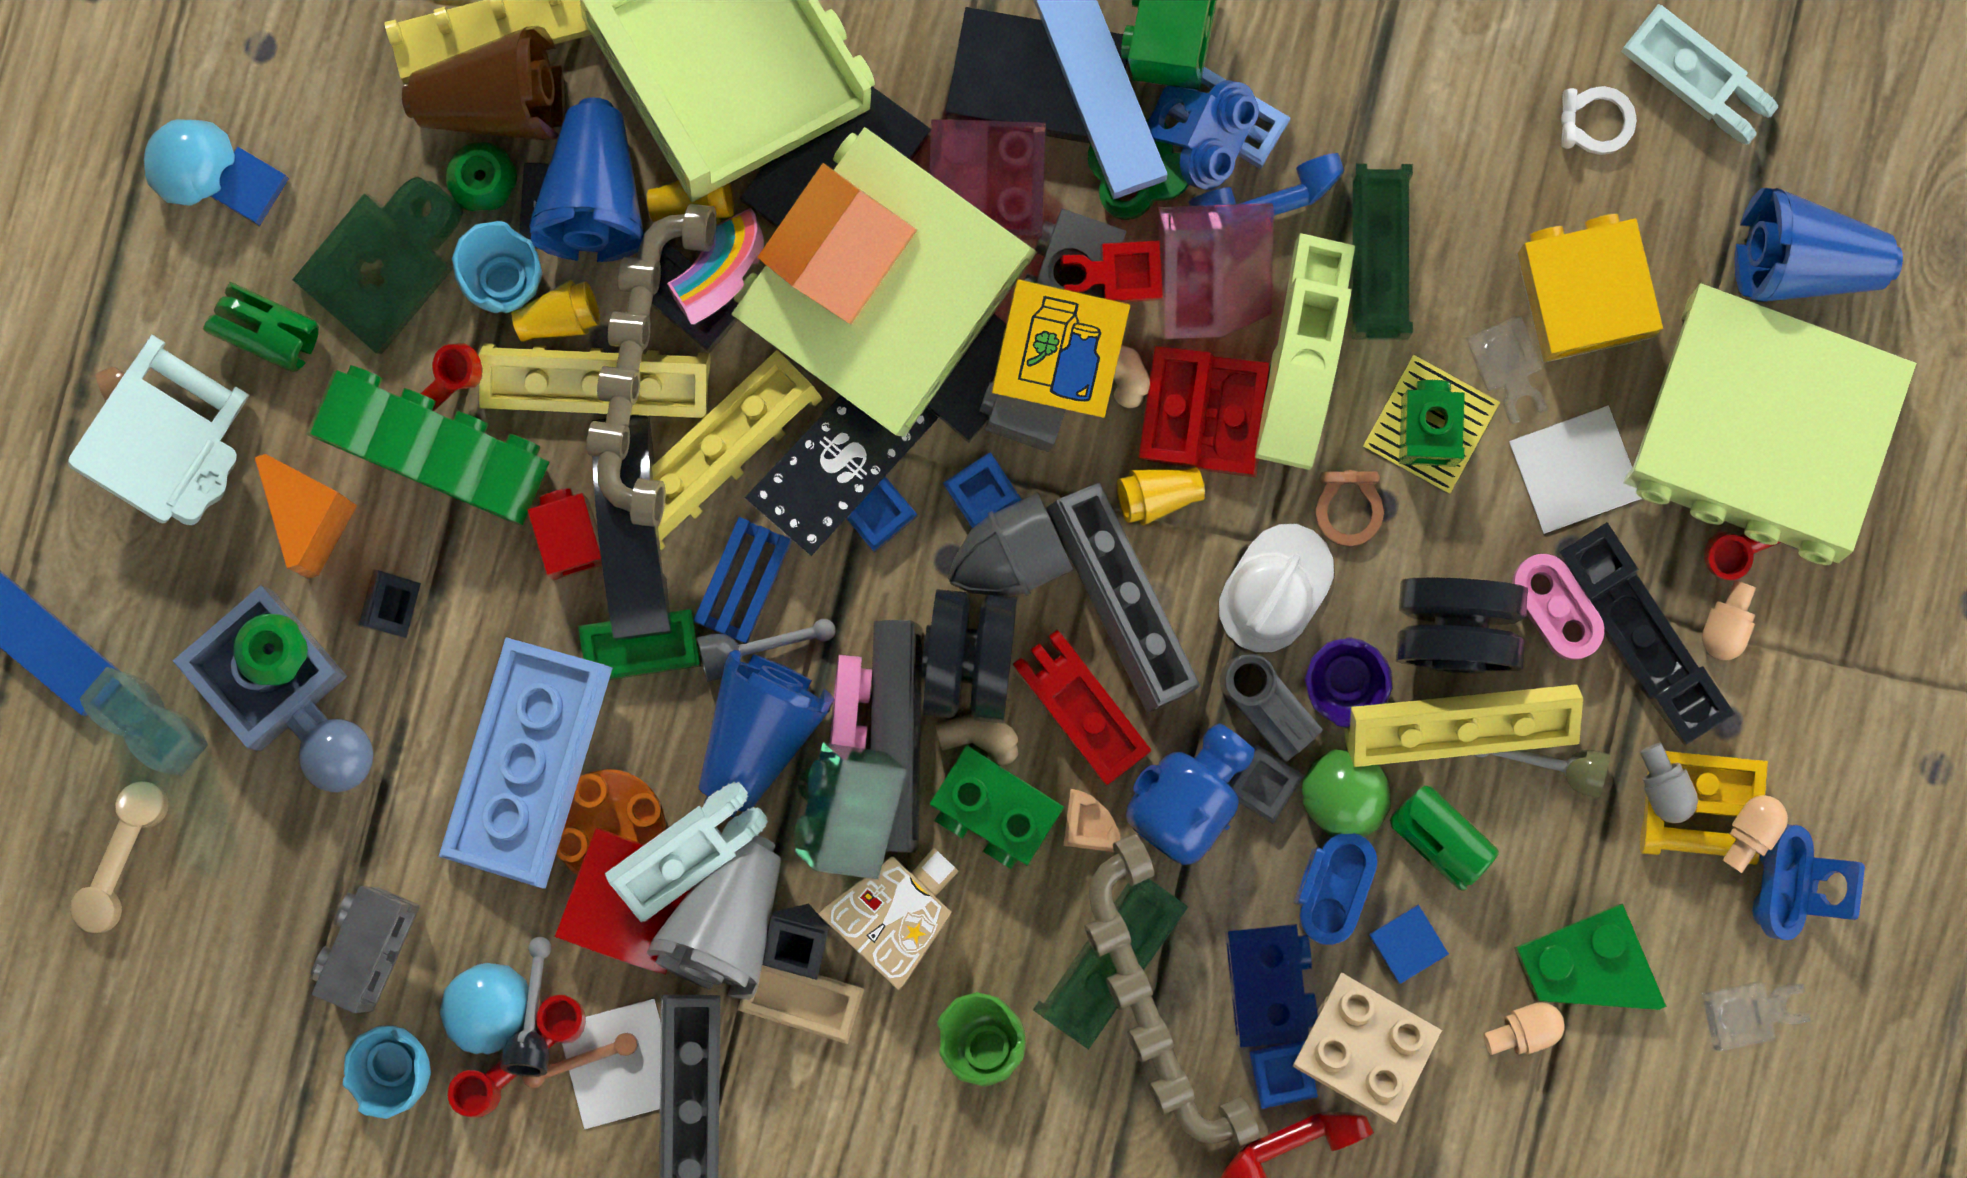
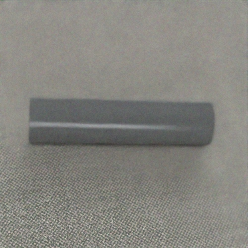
M1100 482L1060 498L1047 506L1046 511L1146 712H1152L1201 687Z
M882 620L873 622L869 805L870 852L916 853V850L919 848L923 628L912 620Z
M661 995L659 1178H718L720 995Z

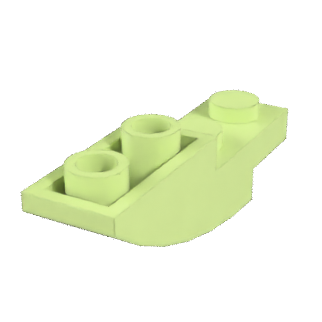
M1302 233L1299 234L1295 241L1279 340L1272 354L1255 458L1307 470L1313 467L1329 405L1352 291V289H1348L1355 245Z

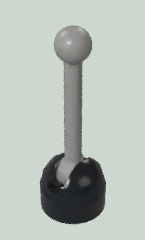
M544 937L534 938L528 947L533 961L524 1029L512 1035L507 1040L503 1050L501 1069L513 1075L539 1077L546 1075L548 1070V1045L544 1038L535 1032L544 959L551 953V943Z

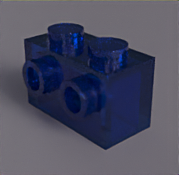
M1297 924L1224 931L1237 1046L1242 1048L1306 1041L1309 1035V1028L1313 1027L1318 1017L1315 993L1304 992L1302 970L1312 969L1308 935H1298Z

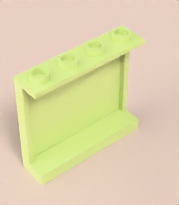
M580 0L583 21L691 202L870 110L871 87L875 85L872 72L861 55L852 57L843 42L847 39L839 17L832 9L825 12L818 0Z
M864 127L858 136L851 133L842 142L833 158V161L838 164L834 171L913 226L917 231L852 324L847 323L792 287L767 265L759 276L753 272L743 281L745 285L734 296V300L739 304L731 315L893 434L905 437L1012 289L1016 280L1019 279L1035 257L1037 251Z
M1700 283L1687 300L1681 317L1682 320H1685L1634 466L1626 475L1623 483L1637 488L1636 494L1647 501L1657 504H1668L1669 501L1691 508L1690 514L1703 522L1720 525L1726 521L1744 528V534L1754 541L1769 545H1776L1779 541L1798 548V554L1808 561L1822 565H1831L1832 561L1839 564L1854 551L1917 363Z

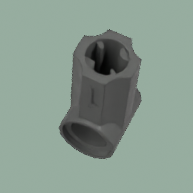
M1255 654L1241 655L1229 660L1223 667L1219 679L1220 688L1224 696L1241 710L1284 762H1287L1303 750L1323 731L1276 675L1272 664L1264 657ZM1243 664L1255 666L1262 675L1261 689L1251 697L1243 696L1234 686V674Z

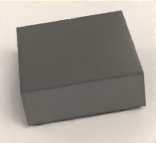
M1256 744L1254 746V759L1251 765L1246 770L1238 772L1229 786L1237 793L1240 804L1271 824H1274L1305 775Z

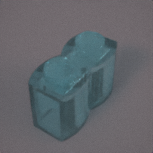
M106 667L80 697L84 710L97 725L111 733L122 735L132 754L144 765L156 771L182 776L208 746L204 734L191 719L177 711L165 708L157 691L149 683L136 675Z

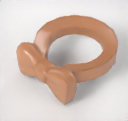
M1353 470L1321 472L1319 480L1321 484L1326 486L1317 500L1315 516L1317 526L1323 535L1333 543L1347 547L1361 545L1374 537L1382 525L1384 516L1382 499L1374 484L1380 481L1379 473L1376 471L1356 472ZM1344 484L1358 485L1361 493L1371 505V521L1366 529L1357 534L1348 535L1340 533L1333 528L1328 519V505L1339 491L1340 486Z

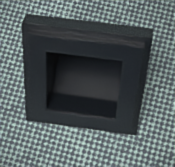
M373 569L358 626L407 638L421 583Z
M809 903L774 911L770 922L762 965L817 980L829 925Z

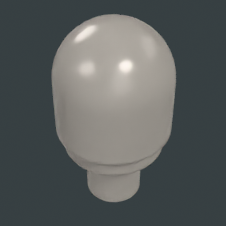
M1662 743L1651 745L1640 751L1650 773L1643 778L1645 784L1644 791L1656 815L1669 823H1680L1689 819L1696 811L1698 796L1687 770L1683 769L1680 763H1670Z

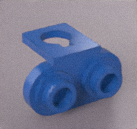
M1222 81L1216 84L1209 94L1166 86L1147 125L1154 141L1183 147L1180 157V169L1185 181L1193 187L1211 190L1219 187L1232 174L1235 160L1248 132L1258 119L1259 106L1253 91L1249 86L1241 82ZM1178 103H1184L1185 111L1190 114L1186 123L1178 122L1174 127L1165 129L1164 121L1169 110Z
M1787 824L1785 831L1771 851L1768 850L1765 856L1760 855L1761 863L1764 866L1761 892L1756 896L1752 908L1756 923L1761 925L1764 933L1770 938L1791 940L1803 929L1807 915L1849 920L1858 919L1865 865L1862 862L1815 858L1814 845L1809 832L1800 825ZM1839 872L1846 879L1847 893L1842 902L1837 905H1831L1825 894L1817 893L1818 882L1827 881L1831 875Z
M1355 833L1338 834L1330 838L1322 849L1316 847L1311 851L1293 903L1301 906L1299 919L1303 931L1310 939L1317 943L1325 945L1338 944L1346 940L1356 928L1377 869L1375 849L1363 836Z

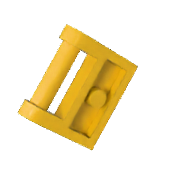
M1665 751L1671 764L1680 763L1682 768L1686 769L1698 796V805L1694 813L1737 817L1749 800L1765 795L1768 761ZM1645 795L1644 819L1640 834V852L1642 854L1659 855L1661 850L1725 856L1736 839L1729 833L1664 827V820L1656 815L1647 795ZM1756 852L1749 864L1757 865L1760 854Z

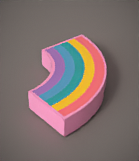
M752 208L717 224L711 250L709 252L701 251L699 257L689 269L667 283L673 298L691 325L707 318L729 302L745 285L742 277L750 266L758 264L760 261L757 257L763 250V234Z

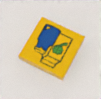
M1017 279L991 392L1105 418L1130 304Z

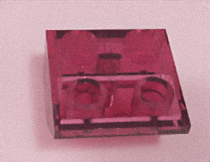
M931 119L930 175L1020 240L1042 238L1046 123Z
M1272 203L1158 207V241H1160L1163 298L1161 301H1158V316L1165 339L1223 337L1272 314L1274 219Z

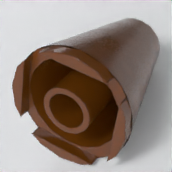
M540 26L525 27L414 71L409 77L408 84H405L402 88L404 111L409 118H414L417 125L421 128L543 141L556 139L559 134L553 128L562 127L566 113V95L561 65L550 66L546 50L556 49L554 42L545 28Z

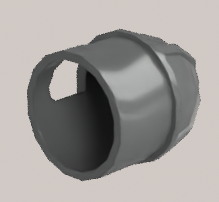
M1037 493L996 513L993 511L987 513L988 517L971 529L955 555L948 579L951 585L972 594L1008 597L1025 594L1027 596L1031 594L1030 590L1074 571Z

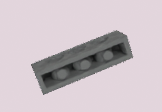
M1062 208L1055 224L1044 221L1034 249L1037 251V254L1043 256L1037 277L1027 273L1024 281L1063 289L1056 282L1053 275V268L1061 264V257L1063 255H1083L1091 261H1101L1100 246L1103 243H1123L1126 231ZM1073 265L1080 271L1083 282L1085 278L1084 271L1079 266ZM1103 286L1091 287L1083 294L1103 298ZM990 379L979 412L989 415L984 430L1049 452L1055 443L1066 409L992 393L994 380Z

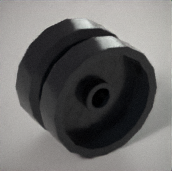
M1442 577L1403 579L1400 583L1399 611L1413 619L1433 621L1434 625H1413L1397 633L1396 662L1452 673L1480 674L1486 673V671L1522 670L1525 640L1516 633L1491 629L1489 625L1515 624L1524 619L1527 612L1528 588L1507 582Z
M936 590L931 625L926 627L921 671V678H925L923 715L952 718L959 710L962 683L972 684L970 712L974 720L1004 724L1017 597L988 594L981 604L978 629H969L970 599L966 592Z

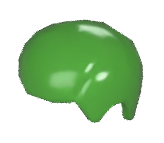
M1334 749L1314 760L1303 778L1302 802L1306 812L1330 837L1338 834L1353 833L1366 837L1381 827L1391 809L1390 785L1382 768L1379 765L1354 767L1348 750Z
M979 992L956 998L940 1015L937 1022L940 1030L939 1054L946 1067L951 1069L953 1075L960 1081L983 1087L1002 1082L1013 1073L1023 1060L1026 1048L1023 1023L1007 1003L1000 998Z

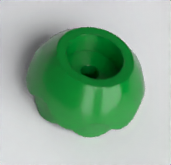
M475 142L463 146L454 153L446 169L447 189L456 203L468 211H490L502 207L507 202L512 189L517 183L515 165L506 151L488 142ZM479 171L485 173V178L481 181L475 178L476 173Z
M262 614L248 620L239 630L233 648L235 662L241 673L251 682L258 685H282L288 683L296 676L297 671L306 660L308 654L307 642L297 623L291 618L280 614ZM268 644L274 646V652L270 655H267L264 651L265 646Z

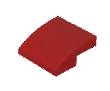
M1155 346L1138 458L1173 466L1197 467L1203 471L1256 478L1259 459L1255 458L1271 364L1215 357L1211 352Z
M597 827L554 937L666 975L668 970L656 963L658 955L649 956L647 950L653 938L688 891L645 922H640L609 884L605 873L644 845Z

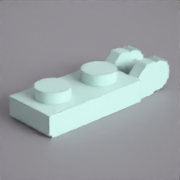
M1660 4L1655 7L1621 50L1624 55L1710 121L1713 118L1719 128L1742 144H1749L1757 135V132L1746 119L1742 118L1724 103L1734 91L1739 99L1754 112L1764 117H1771L1778 108L1777 102L1773 97L1764 92L1761 87L1746 76L1748 74L1746 70Z
M739 782L728 783L720 791L717 790L708 797L702 808L700 806L695 808L605 873L609 884L640 922H645L736 856L735 852L751 841L754 836H758L763 831V828L766 827L767 817L758 807L748 808L741 815L734 817L727 823L722 834L716 827L730 817L734 811H738L740 807H743V804L747 801L748 792Z

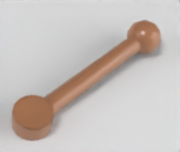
M622 1033L617 1036L614 1043L548 1065L546 1075L539 1077L522 1076L523 1081L528 1087L537 1088L543 1084L546 1078L617 1053L623 1056L631 1055L637 1050L638 1040L631 1033Z

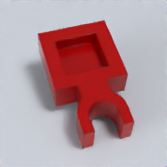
M1160 241L1103 243L1100 246L1101 261H1091L1083 255H1063L1061 257V266L1077 265L1084 271L1085 275L1084 281L1081 284L1064 285L1063 289L1083 294L1091 287L1103 286V298L1118 302L1161 301L1163 298Z

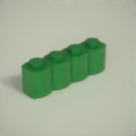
M350 365L347 374L338 370L333 372L306 435L517 525L524 524L528 515L527 509L531 508L550 463L538 457L541 446L513 434H509L506 442L485 434L488 423L460 411L456 412L453 420L432 411L436 401L410 389L404 388L400 397L379 388L383 378L362 368Z

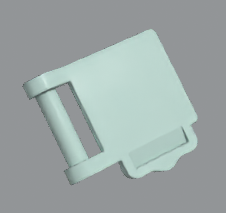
M151 334L70 455L68 466L159 523H166L172 516L183 524L194 525L201 519L205 510L218 502L224 495L227 476L234 468L237 454L232 447L221 442V439L244 406L249 394L237 387L233 391L225 388L164 350L163 348L166 343ZM149 369H154L218 409L219 412L214 420L210 422L144 381L143 378Z

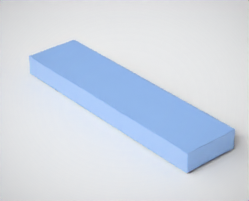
M1033 0L1113 200L1166 181L1167 171L1098 1Z

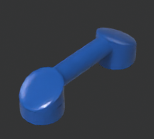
M1339 153L1323 155L1297 166L1296 171L1301 184L1236 204L1231 187L1220 188L1198 195L1188 201L1193 218L1197 222L1209 226L1239 228L1291 210L1312 205L1324 196L1344 173Z

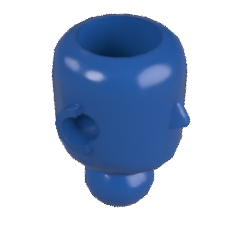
M1223 724L1212 726L1205 733L1203 748L1195 758L1183 752H1173L1164 757L1158 765L1148 766L1142 771L1134 784L1133 790L1136 794L1127 806L1126 818L1128 824L1141 837L1173 861L1181 865H1191L1198 862L1211 849V846L1224 829L1228 830L1230 828L1229 823L1237 812L1239 800L1237 793L1228 785V782L1235 773L1242 772L1251 765L1254 759V748Z

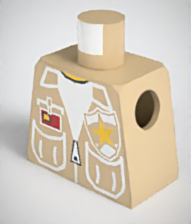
M935 848L927 854L911 873L894 857H891L827 905L819 915L895 988L900 990L906 984L952 914L935 896L959 871Z

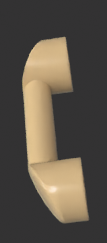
M145 781L132 783L125 787L117 797L115 803L116 813L120 820L90 887L80 889L71 900L70 910L72 918L84 931L103 933L115 927L120 920L122 906L118 896L113 892L141 827L148 828L157 825L164 819L168 811L167 795L160 786Z

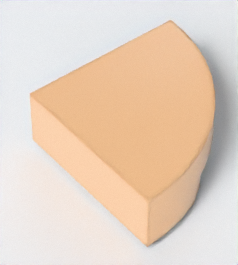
M1070 789L1063 846L1114 853L1113 843L1121 839L1113 816L1093 796L1079 790Z

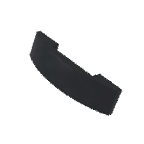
M631 415L628 426L630 430V443L628 453L621 463L620 478L622 483L631 489L634 488L638 478L653 480L652 466L655 462L650 416ZM606 418L592 420V422L597 421L606 423ZM592 456L599 546L613 638L615 641L670 634L672 633L667 578L662 570L658 527L633 524L629 511L615 507L603 496L597 479L599 457Z
M1608 522L1558 553L1560 559L1569 568L1600 614L1604 623V634L1651 704L1685 746L1735 715L1704 666L1698 667L1637 575L1638 567Z

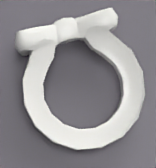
M1606 86L1590 88L1578 95L1577 89L1574 88L1563 91L1561 147L1569 149L1577 144L1589 153L1604 155L1614 153L1628 143L1634 134L1637 119L1635 108L1626 95L1617 89ZM1593 100H1609L1617 105L1623 114L1624 124L1622 131L1618 137L1610 141L1594 140L1582 129L1576 127L1575 112Z

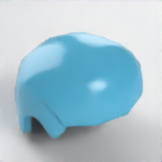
M183 119L168 122L157 130L147 143L144 153L147 184L167 203L187 206L194 205L203 198L221 190L219 183L220 175L224 168L234 163L235 159L228 134L212 122Z
M502 221L474 225L459 238L452 257L455 280L462 294L474 305L493 313H509L521 309L536 295L543 274L538 252L535 250L531 240L514 231L508 223Z
M491 963L478 964L460 973L445 988L439 1011L447 1037L463 1051L473 1054L485 1053L487 1055L503 1049L507 1040L512 1035L524 1029L529 991L526 979L510 966Z
M377 1026L358 1035L346 1052L344 1063L345 1077L343 1078L342 1085L357 1101L359 1106L357 1110L366 1116L388 1119L412 1108L427 1090L431 1075L430 1061L425 1048L406 1029L398 1028L397 1026Z

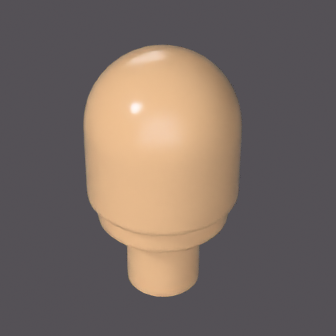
M1734 580L1726 604L1717 601L1715 608H1711L1702 633V642L1704 648L1712 657L1719 660H1732L1740 656L1746 649L1755 626L1753 623L1755 614L1747 611L1756 587Z
M1766 795L1757 796L1749 800L1732 824L1733 829L1729 834L1736 840L1722 861L1743 873L1756 852L1765 856L1768 850L1771 851L1787 827L1788 815L1784 805L1776 798Z
M1537 1002L1511 1011L1510 1015L1504 1017L1505 1026L1483 1033V1038L1490 1055L1513 1048L1518 1055L1523 1053L1529 1055L1549 1048L1561 1039L1565 1027L1564 1019L1560 1011L1553 1005Z

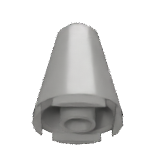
M760 835L754 836L751 841L735 852L736 856L693 886L653 938L647 954L649 956L658 955L657 964L698 986L711 990L713 984L721 985L725 983L731 985L727 996L747 1000L753 998L759 985L781 865V858L773 852L775 844Z

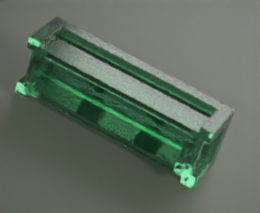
M1356 163L1352 171V245H1355L1352 262L1353 340H1408L1413 333V322H1409V182L1413 176V164H1401L1399 169H1367V164Z
M1151 879L1144 880L1133 886L1128 882L1114 902L1117 911L1127 926L1131 937L1130 944L1143 971L1188 908L1187 905ZM1088 940L1044 1003L1038 1001L1033 1008V1011L1088 1050L1118 1008L1106 984V978L1117 973L1110 954L1107 953L1098 957Z

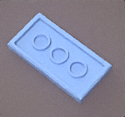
M505 638L438 857L546 889L613 669L612 667Z

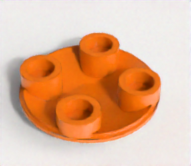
M605 769L579 777L556 855L572 872L578 875L597 827L643 845L647 844L666 830L665 815L661 802L644 781L630 773Z

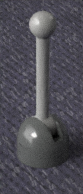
M820 619L810 628L741 645L725 634H710L698 637L696 639L706 680L710 682L722 679L725 662L729 653L733 650L741 651V660L744 655L813 638L820 641H828L835 634V626L828 619Z

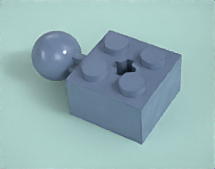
M260 585L173 660L175 665L247 748L262 751L289 727L301 741L299 748L301 770L307 780L317 788L328 792L347 791L359 785L368 775L373 763V748L367 734L358 725L348 720H328L315 705L348 676L273 590ZM262 614L287 616L297 623L307 642V658L297 671L296 676L286 684H255L241 673L235 662L233 649L235 638L242 626L255 616ZM272 644L266 645L264 648L267 655L272 654L274 646Z

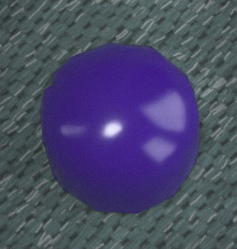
M1353 637L1341 638L1326 643L1311 658L1305 677L1309 700L1313 708L1337 726L1345 728L1350 727L1351 707L1388 703L1393 690L1392 670L1384 655L1364 640Z

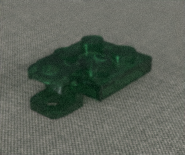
M415 177L405 182L384 207L371 195L364 193L292 280L377 354H382L454 269L435 251H438L460 223L463 208L435 182L426 181L420 177ZM430 201L431 211L424 217V206ZM378 259L381 260L384 266L381 268L380 274L385 278L384 283L380 287L372 283L364 287L360 281L363 277V273L360 270L364 262L373 264Z

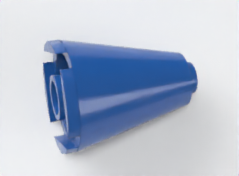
M594 97L585 98L579 104L567 110L529 223L532 244L547 254L578 261L579 251L598 252L597 262H611L638 253L643 237V227L624 117L608 100Z
M1761 188L1751 198L1743 213L1740 225L1748 226L1750 229L1747 244H1736L1735 278L1739 292L1743 296L1751 297L1750 300L1767 302L1883 290L1901 272L1903 253L1901 248L1897 246L1892 234L1782 189Z
M733 650L729 653L724 665L698 788L706 795L705 803L709 796L717 790L720 791L723 786H727L728 783L739 782L748 792L747 801L743 804V807L738 809V811L745 812L748 808H753L830 712L835 699L825 689L820 698L807 691L812 680L782 664L756 654L752 655L749 664L740 662L741 651ZM734 811L730 817H735L737 811Z

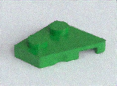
M1617 904L1514 947L1536 1001L1660 1010L1667 1007L1623 904Z

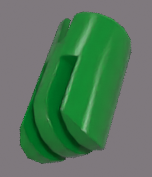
M229 282L225 289L226 296L221 297L214 307L216 315L208 317L203 330L216 338L290 372L299 371L306 364L304 360L298 358L299 352L312 354L319 335L317 322L235 283Z
M1423 786L1417 790L1412 797L1392 814L1389 820L1392 829L1460 891H1465L1468 889V885L1474 884L1499 855L1498 848L1430 786Z

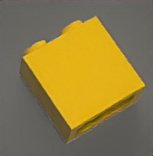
M1618 214L1603 215L1586 221L1585 230L1564 234L1563 226L1545 228L1529 235L1531 242L1524 243L1518 251L1517 258L1543 363L1652 339L1663 329L1637 218L1620 221Z

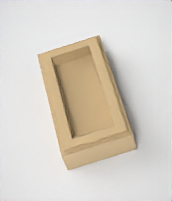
M762 965L755 996L749 1000L741 999L737 1010L848 1044L865 988L820 974L818 979L815 980Z

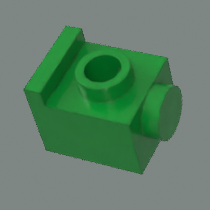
M1444 380L1417 381V390H1407L1402 396L1399 464L1456 467L1464 459L1465 393L1451 392V382ZM1437 410L1441 412L1445 418L1444 427L1440 429L1430 427L1425 418L1427 411Z

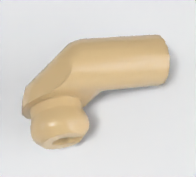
M1121 345L1114 380L1118 385L1114 398L1117 403L1127 408H1136L1143 403L1144 395L1148 394L1150 377L1139 353L1133 348Z
M972 714L935 723L942 751L973 743L988 752L989 759L999 766L1011 764L1018 756V747L1016 746L1018 737L1012 727L1005 723L975 721Z

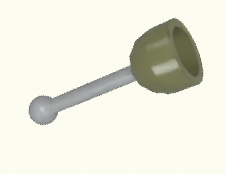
M1523 750L1475 755L1476 757H1486L1492 754L1564 772L1566 780L1573 790L1582 795L1600 798L1610 760V754L1595 750H1581L1573 754L1567 761Z

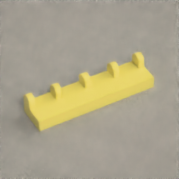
M482 0L451 9H446V7L434 9L432 14L397 22L396 19L385 22V29L389 42L393 47L400 79L404 84L409 82V77L414 71L525 27L540 26L545 28L551 36L554 45L592 35L582 19L580 0Z
M484 343L479 352L483 368L482 379L479 384V408L607 414L610 401L598 399V378L603 366H617L619 353H604L603 348H591L590 352L547 350V346L535 345L533 349L496 348V344ZM647 350V353L642 354L639 368L640 390L636 403L632 405L631 415L704 418L708 412L710 353L698 352V356L660 355L659 351Z
M778 350L767 358L652 466L653 480L663 481L666 491L664 512L658 526L661 551L666 547L662 540L688 515L696 519L703 512L699 505L730 476L735 480L740 478L744 474L740 467L772 437L778 442L786 435L782 428L808 403L815 407L823 400L814 386Z
M1578 685L1355 706L1351 707L1350 727L1344 729L1345 743L1354 767L1577 745L1580 742L1583 696Z

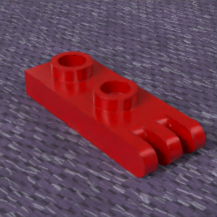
M1056 629L1048 637L1053 647L1061 653L1058 658L1053 661L1046 650L1038 643L1030 651L1043 667L1041 671L1035 675L1032 667L1022 657L1012 663V665L1105 786H1108L1152 752V750L1068 641Z

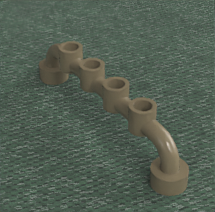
M689 204L685 214L669 215L656 221L645 232L639 246L637 258L624 257L619 268L620 291L630 292L627 313L614 311L610 317L608 342L611 346H619L620 350L617 366H603L599 374L597 384L598 399L610 402L606 423L593 421L589 427L587 453L588 455L599 457L597 479L603 496L615 507L629 511L632 523L637 525L658 527L663 516L666 497L663 481L638 478L634 488L631 489L625 486L620 478L621 463L628 453L630 443V430L628 426L632 405L636 403L640 390L639 368L642 352L646 349L650 338L651 322L649 315L653 295L657 293L660 285L661 252L664 245L676 237H682L685 249L709 252L713 246L716 233L717 217L714 206Z
M1132 834L1113 843L1115 855L1101 864L1091 879L1089 899L1095 921L1084 925L1087 938L1098 957L1107 953L1110 954L1117 973L1107 977L1106 984L1119 1010L1129 1006L1132 1008L1138 1026L1128 1030L1127 1035L1141 1063L1151 1058L1160 1078L1148 1083V1086L1160 1113L1165 1115L1173 1111L1184 1132L1197 1141L1215 1144L1231 1139L1237 1148H1241L1260 1139L1258 1125L1248 1104L1240 1096L1219 1106L1220 1119L1212 1121L1200 1115L1194 1102L1195 1095L1174 1053V1044L1169 1030L1160 1017L1153 1001V993L1148 978L1142 967L1138 964L1130 944L1131 937L1127 926L1113 902V887L1122 877H1125L1129 884L1133 886L1154 876L1153 865L1144 844L1137 834Z

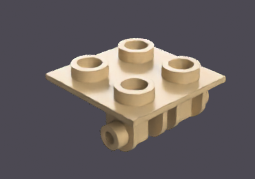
M1341 972L1329 996H1326L1315 1015L1317 1019L1293 1067L1395 1125L1442 1030Z

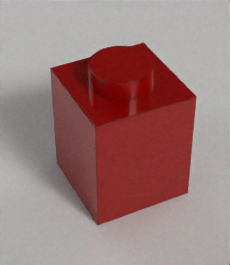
M571 488L556 490L540 496V506L527 509L546 574L552 580L602 566L598 529L589 499L583 493L573 495Z

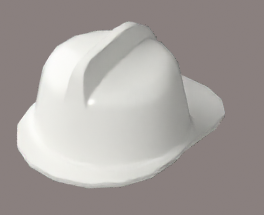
M1279 524L1263 531L1250 544L1225 583L1219 598L1220 620L1226 633L1239 646L1254 652H1275L1291 645L1304 631L1327 595L1334 578V561L1327 543L1314 530L1299 524Z

